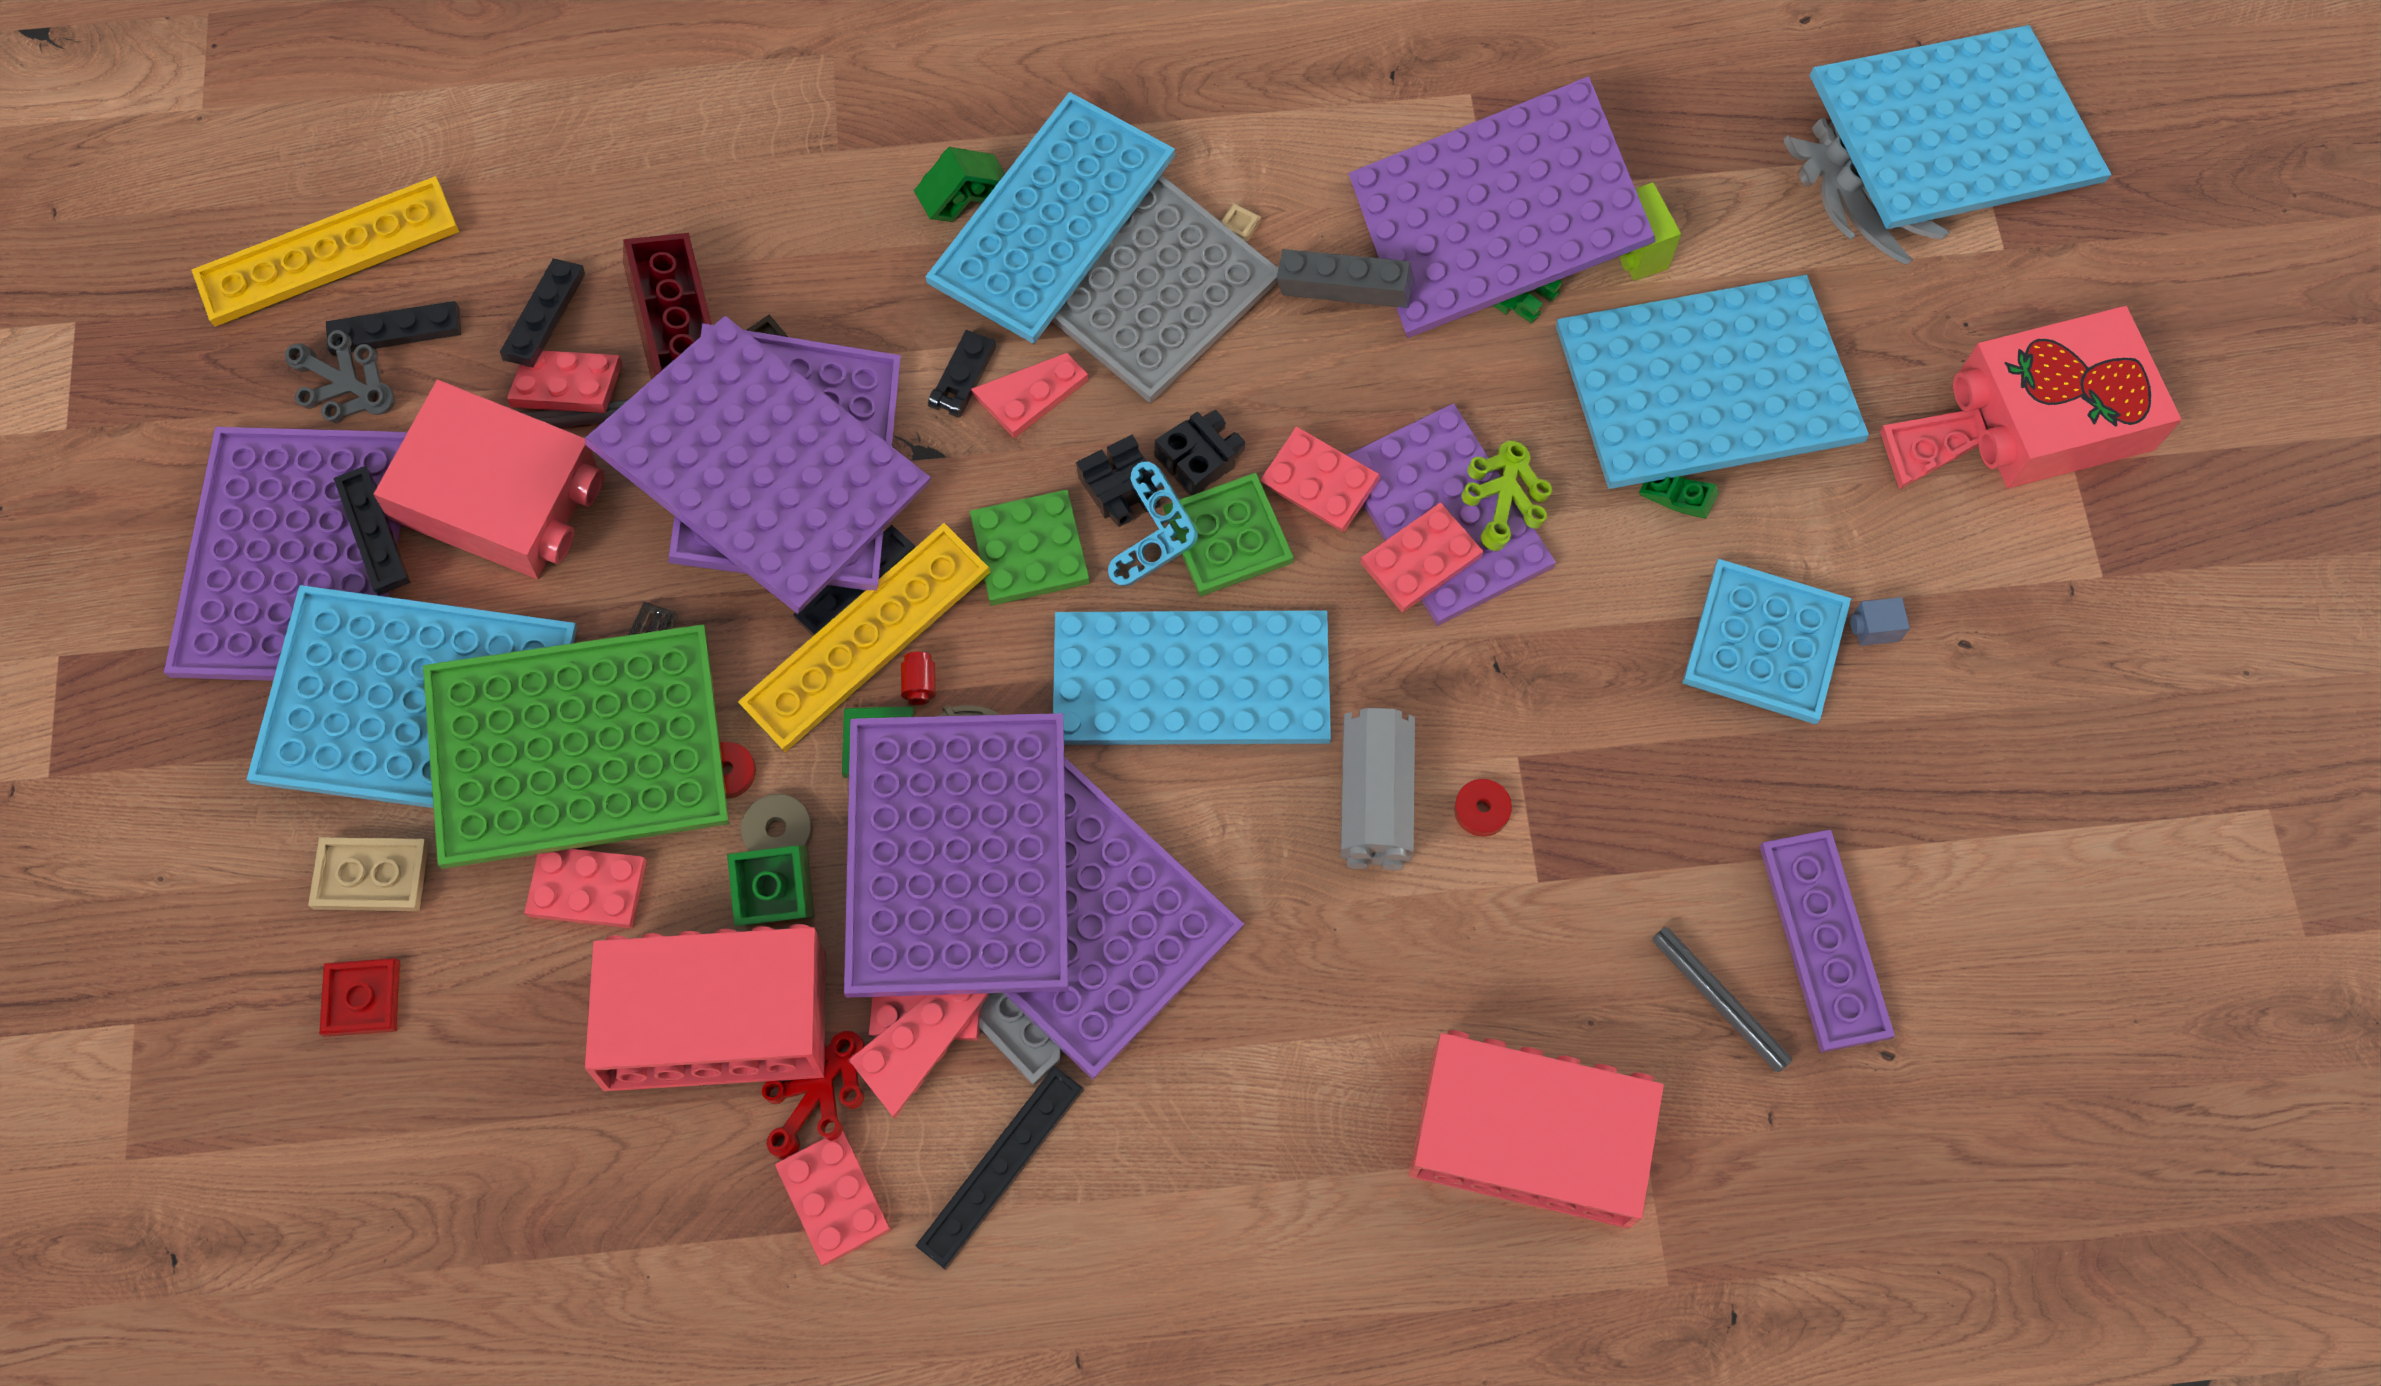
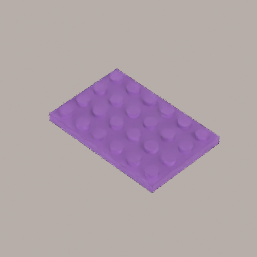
M1454 403L1347 455L1380 475L1381 479L1363 506L1385 541L1441 502L1484 551L1479 560L1422 599L1437 626L1554 568L1555 560L1535 529L1526 525L1523 514L1513 500L1511 501L1507 520L1511 537L1506 546L1500 551H1492L1481 542L1480 536L1489 522L1493 521L1498 493L1482 499L1475 506L1464 503L1461 493L1468 483L1474 482L1481 485L1501 476L1495 470L1488 472L1482 480H1475L1467 473V467L1473 458L1483 457L1488 459L1489 457Z

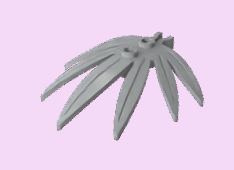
M1820 118L1812 127L1814 135L1819 139V143L1800 140L1787 135L1784 143L1789 153L1798 160H1808L1798 171L1803 185L1810 187L1819 175L1822 176V201L1828 216L1835 226L1850 240L1856 236L1848 225L1843 211L1844 208L1852 223L1868 241L1888 256L1908 265L1913 259L1902 249L1888 229L1886 230L1883 222L1873 209L1875 206L1833 122L1828 125L1825 118ZM1931 220L1900 226L1913 233L1935 239H1943L1950 233Z

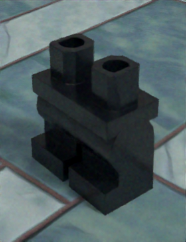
M1217 410L1201 416L1197 411L1190 416L1189 420L1180 423L1155 439L1154 456L1172 476L1176 474V480L1190 496L1203 492L1210 483L1217 481L1225 473L1227 474L1234 469L1235 459L1245 450V441L1238 433L1233 432L1225 439L1218 434L1225 429L1226 422Z
M1133 434L1107 446L1108 458L1101 449L1076 462L1079 480L1095 504L1100 508L1105 519L1110 517L1118 527L1129 523L1133 519V512L1130 506L1138 502L1145 512H1149L1131 482L1133 468L1138 463L1147 462L1142 456ZM1143 470L1141 472L1143 478L1139 482L1140 484L1146 483L1153 491V493L1147 494L1149 499L1151 495L1157 492V488L1151 480V477L1155 474ZM1160 499L1156 502L1155 509L1161 506Z

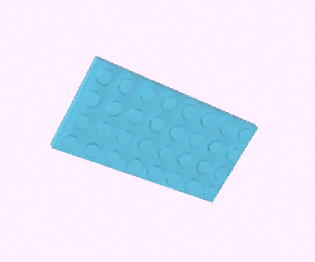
M1069 92L925 276L927 284L1035 344L1173 160L1175 148Z
M1327 611L1055 612L1053 713H1063L1064 745L1330 744Z

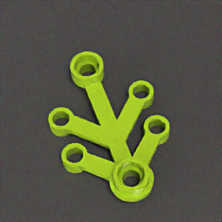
M1516 441L1504 442L1498 449V455L1488 459L1483 457L1473 458L1467 467V473L1471 478L1482 480L1488 472L1501 468L1503 469V475L1481 485L1474 482L1468 483L1461 493L1463 502L1470 506L1478 505L1482 499L1498 493L1493 521L1486 525L1480 536L1483 545L1492 551L1502 550L1510 540L1511 532L1507 520L1512 500L1523 514L1524 522L1529 527L1534 529L1540 528L1547 518L1545 509L1541 506L1533 505L1517 483V473L1530 489V497L1536 502H1545L1552 493V486L1546 480L1536 477L1528 465L1530 462L1529 451L1524 445Z

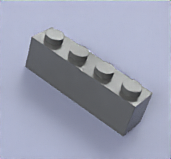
M1282 249L1276 278L1281 293L1284 296L1409 308L1414 282L1410 261Z

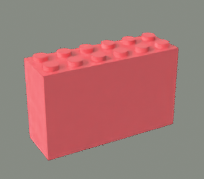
M795 924L789 926L788 929L774 930L770 927L761 926L746 932H737L733 929H719L713 934L684 931L679 933V936H663L657 933H648L643 935L642 938L631 939L614 935L606 937L605 940L593 941L585 1070L603 1091L824 1078L826 952L815 927L810 928L808 925Z
M1448 1030L1447 1034L1440 1033L1433 1049L1408 1177L1627 1229L1642 1219L1664 1084L1654 1082L1653 1076L1635 1072L1631 1076L1617 1073V1068L1605 1064H1595L1594 1068L1580 1065L1579 1059L1570 1056L1560 1055L1557 1059L1543 1056V1051L1531 1047H1522L1521 1051L1506 1048L1505 1042L1496 1039H1484V1042L1469 1039V1034L1461 1031Z

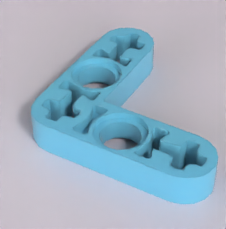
M1151 462L1138 463L1131 472V482L1159 530L1110 561L1108 566L1109 577L1114 583L1121 586H1130L1191 549L1198 538L1196 527L1163 472ZM1143 470L1155 473L1151 480L1156 488L1160 489L1162 485L1165 488L1155 492L1149 499L1147 494H1151L1153 491L1146 483L1140 484L1139 482L1143 478L1141 473ZM1162 497H1169L1173 502V509L1168 515L1161 516L1156 512V502ZM1179 514H1181L1182 518L1176 519L1177 524L1184 530L1189 529V532L1186 534L1187 541L1185 543L1180 540L1174 541L1173 538L1177 535V531L1172 524L1169 523L1167 527L1164 526L1165 522L1174 520ZM1157 543L1161 547L1162 555L1157 561L1148 562L1145 559L1144 550L1149 544ZM1136 553L1138 560L1145 566V569L1141 571L1140 566L1136 565L1128 571L1130 575L1128 579L1123 576H1117V573L1120 571L1119 564L1131 565L1136 562V559L1132 557Z

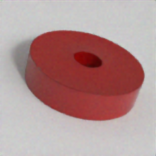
M721 742L720 749L723 768L726 766L733 767L730 774L724 775L726 798H735L745 793L752 785L756 775V766L751 754L745 747L734 742Z
M1476 779L1464 785L1459 791L1454 805V813L1459 825L1468 833L1481 837L1491 836L1500 832L1506 826L1512 812V802L1508 792L1499 783L1489 779ZM1484 803L1489 807V811L1481 812L1478 810L1477 805Z

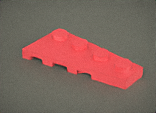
M987 993L928 995L849 1059L893 1118H897L911 1095L916 1093L925 1081L924 1078L930 1070L942 1059L947 1052L946 1049L956 1036L961 1034L966 1024L977 1013L989 997Z

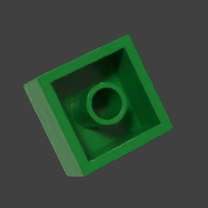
M797 845L727 854L734 926L815 917L807 846Z

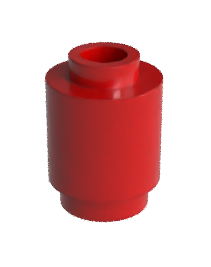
M910 652L904 655V661L901 663V697L908 700L909 704L925 705L936 696L935 663L932 661V656L929 653Z

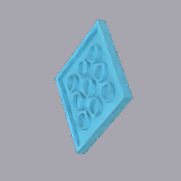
M1718 559L1713 570L1682 684L1817 725L1821 719L1851 598Z

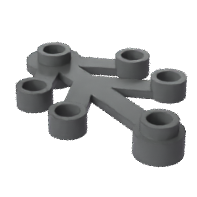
M340 330L332 331L327 339L328 345L336 350L340 371L318 360L314 350L304 344L296 343L287 348L285 359L290 367L300 372L311 370L334 382L314 390L308 387L298 389L295 394V400L302 407L312 409L320 402L350 392L360 396L341 405L335 401L326 402L322 406L321 414L325 419L333 423L341 422L344 417L364 410L374 415L388 413L394 407V393L388 385L381 383L376 363L378 353L371 346L361 344L354 350L355 360L364 367L367 385L357 379L350 350L351 338ZM343 337L342 343L337 346L338 338ZM369 351V356L363 360V354ZM300 352V357L297 360H295L297 354ZM310 393V399L304 402L305 396ZM379 393V399L374 402L375 396ZM336 407L337 412L334 416L331 417L330 412L333 408Z

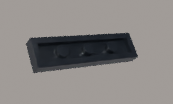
M552 259L500 350L503 361L534 367L585 275L583 265Z
M456 301L331 320L326 321L327 339L329 334L335 330H340L349 335L352 341L350 346L351 353L361 344H367L377 349L461 335L460 311ZM343 337L338 338L337 346L342 343ZM327 342V350L332 356L337 355L336 350L331 348Z
M365 465L333 478L374 592L379 596L411 583L387 516L374 496L376 486L370 470Z
M890 525L883 532L879 579L915 548V545L893 525ZM827 585L798 614L795 612L793 616L801 626L814 636L866 590Z

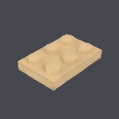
M319 837L308 906L313 910L420 911L429 842L425 839Z

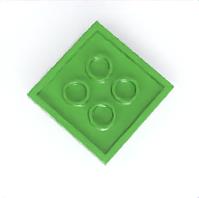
M1256 473L1179 500L1198 533L1195 545L1181 555L1199 597L1294 562L1293 554ZM1173 502L1163 505L1164 515H1168L1172 511ZM1179 514L1174 520L1169 521L1168 524H1172L1177 531V535L1174 537L1175 541L1180 540L1185 543L1187 541L1186 534L1189 532V529L1184 530L1179 527L1176 519L1182 518L1181 514Z
M1068 490L970 511L980 559L989 567L991 572L985 577L991 606L1090 584Z

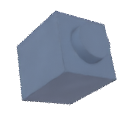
M1902 597L1862 601L1850 619L1851 630L1854 635H1857L1860 646L1900 642L1910 629Z

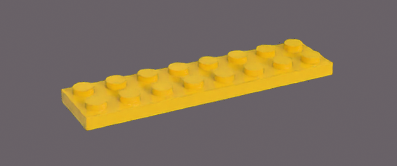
M434 176L191 270L209 321L216 327L460 231L437 177Z
M943 523L878 580L877 591L866 590L742 697L738 703L786 753L991 573L989 567Z

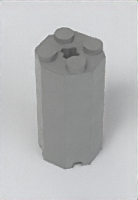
M1364 708L1360 710L1359 717L1352 718V712L1344 715L1340 858L1346 859L1347 867L1351 869H1365L1368 865H1382V868L1385 870H1402L1404 862L1411 861L1414 853L1415 717L1408 715V719L1405 720L1402 718V711L1397 709Z

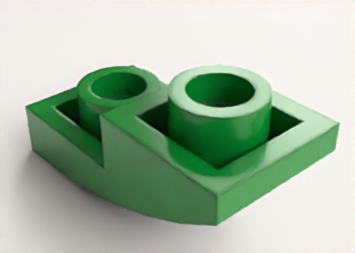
M1683 475L1673 478L1668 476L1662 480L1645 482L1639 494L1674 511L1707 519L1719 494V490L1716 484L1685 479Z

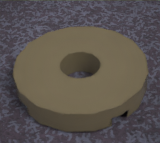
M770 794L756 800L746 810L741 822V837L748 851L797 845L808 847L812 837L811 818L806 807L796 798L785 794ZM776 821L786 823V830L781 836L772 837L768 835V828L772 823Z

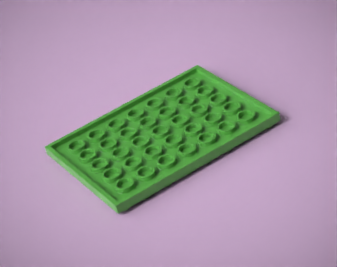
M704 624L423 665L438 866L441 869L730 824L707 632Z

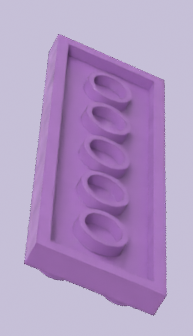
M1831 829L1762 842L1759 848L1820 1053L1889 1040L1895 1037Z

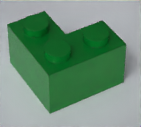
M949 146L940 155V158L929 172L923 176L921 182L913 191L929 219L953 222L970 201L983 203L1005 175V172L994 154Z

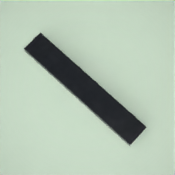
M1054 1066L915 1246L946 1270L1084 1091L1083 1087Z

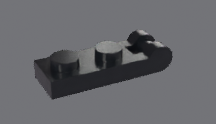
M965 330L937 387L933 389L929 396L928 407L936 410L940 408L948 410L949 415L960 418L972 396L971 389L977 386L996 349L995 340ZM950 392L957 396H955L954 398H950L947 395Z

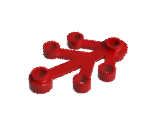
M842 1031L832 1038L829 1046L825 1047V1062L827 1064L824 1067V1078L796 1079L785 1083L767 1081L763 1085L762 1096L771 1104H780L785 1098L806 1093L784 1126L774 1129L767 1138V1149L776 1158L784 1160L798 1152L800 1141L796 1134L819 1101L822 1118L817 1125L818 1133L830 1141L837 1139L842 1134L843 1126L837 1116L833 1081L840 1071H842L844 1087L839 1092L840 1102L849 1109H856L862 1105L864 1093L859 1088L857 1070L849 1061L851 1057L865 1047L862 1038L857 1033ZM846 1043H850L848 1051L840 1053L841 1047ZM779 1087L778 1094L770 1097L771 1090ZM856 1091V1098L851 1102H847L848 1094ZM834 1122V1130L830 1133H825L826 1126ZM780 1136H785L784 1143L776 1147L777 1139Z

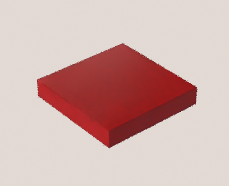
M396 958L324 963L319 1035L330 1037L396 1032L400 961Z

